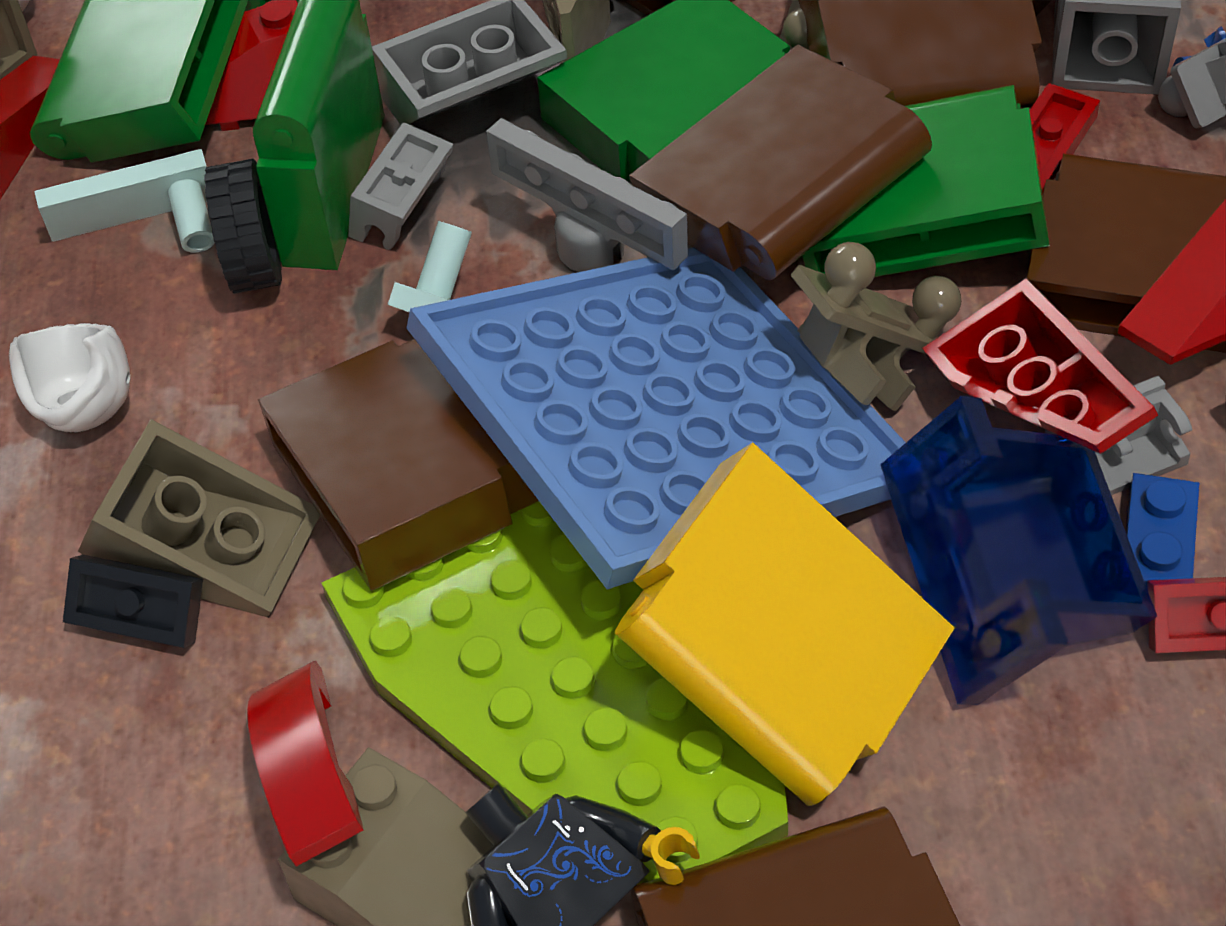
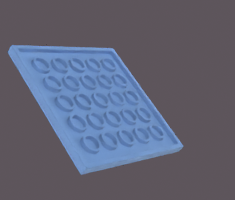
M695 248L688 249V257L675 270L647 257L410 308L407 330L606 589L633 581L718 465L752 442L834 517L925 488L932 472L928 465L870 404L868 406L861 404L827 369L821 366L799 337L798 328L741 267L732 272Z

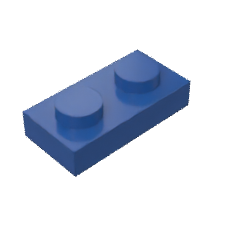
M1133 473L1129 488L1119 593L1148 597L1147 580L1193 578L1199 482Z

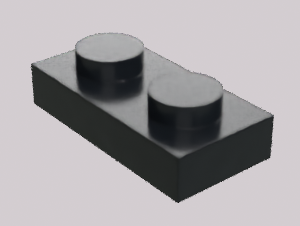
M83 554L70 558L63 623L185 648L194 644L196 640L203 579Z

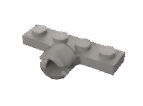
M502 118L486 131L492 174L537 197L552 207L556 215L554 224L556 250L560 260L572 271L582 272L614 265L613 254L619 258L623 257L625 245L672 270H675L688 257L687 213L679 210L670 202L661 201L632 186L625 179L615 177L584 161L580 156L568 153L539 138L532 131L524 130Z

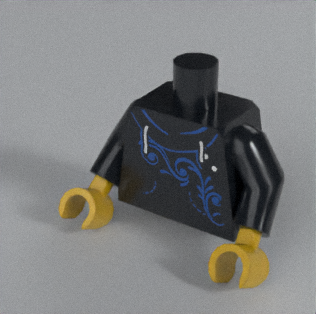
M498 783L465 812L493 844V847L467 870L472 881L467 892L471 926H594L650 872L642 862H648L653 859L660 878L666 884L677 885L684 880L681 869L674 863L666 861V859L675 852L687 853L694 859L700 858L694 838L687 830L680 827H669L660 830L657 826L625 810L577 795L564 798L555 793L526 815Z

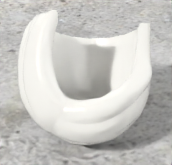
M96 323L53 326L21 334L18 337H14L13 342L10 344L9 362L11 375L21 402L32 416L40 421H44L55 430L81 432L95 428L109 420L127 398L130 386V367L124 346L115 329L111 326L98 325Z

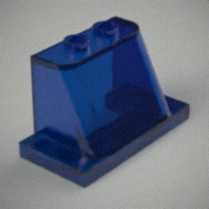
M960 396L880 464L923 599L955 627L940 652L957 705H979L1066 646L1129 635L1158 617L1095 451L1056 434L994 428L991 426L982 398Z

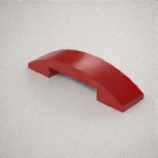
M316 660L253 693L249 698L247 708L250 740L260 780L285 849L296 867L364 831L353 787L338 765L325 710L331 707V702L323 671Z

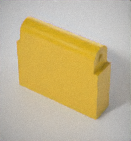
M752 442L718 465L633 579L643 591L619 622L615 634L807 806H812L821 802L838 787L856 760L877 754L955 627Z

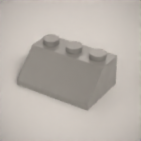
M490 0L372 46L381 98L400 125L403 122L411 125L425 120L433 115L545 71L567 59L565 47L525 0Z

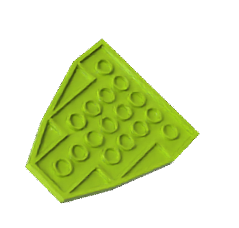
M539 501L511 514L513 524L373 591L369 589L355 567L321 582L329 605L378 693L491 788L499 783L526 815L556 793L564 798L577 795L625 810L657 826L660 830L669 827H680L687 830L693 836L700 855L699 859H694L684 852L671 854L666 861L674 863L681 871L788 836L785 785L615 634L619 622L643 589L634 581L606 589ZM653 859L648 862H642L650 872L638 884L660 878Z

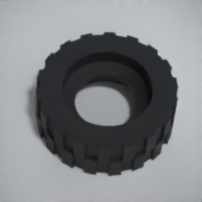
M254 158L206 167V174L204 175L207 209L213 239L225 280L233 294L281 285L282 281L280 256L256 168L257 162Z

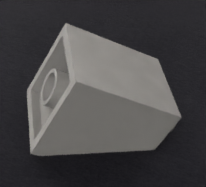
M1055 0L1052 84L1066 89L1158 95L1159 88L1167 76L1181 11V0Z

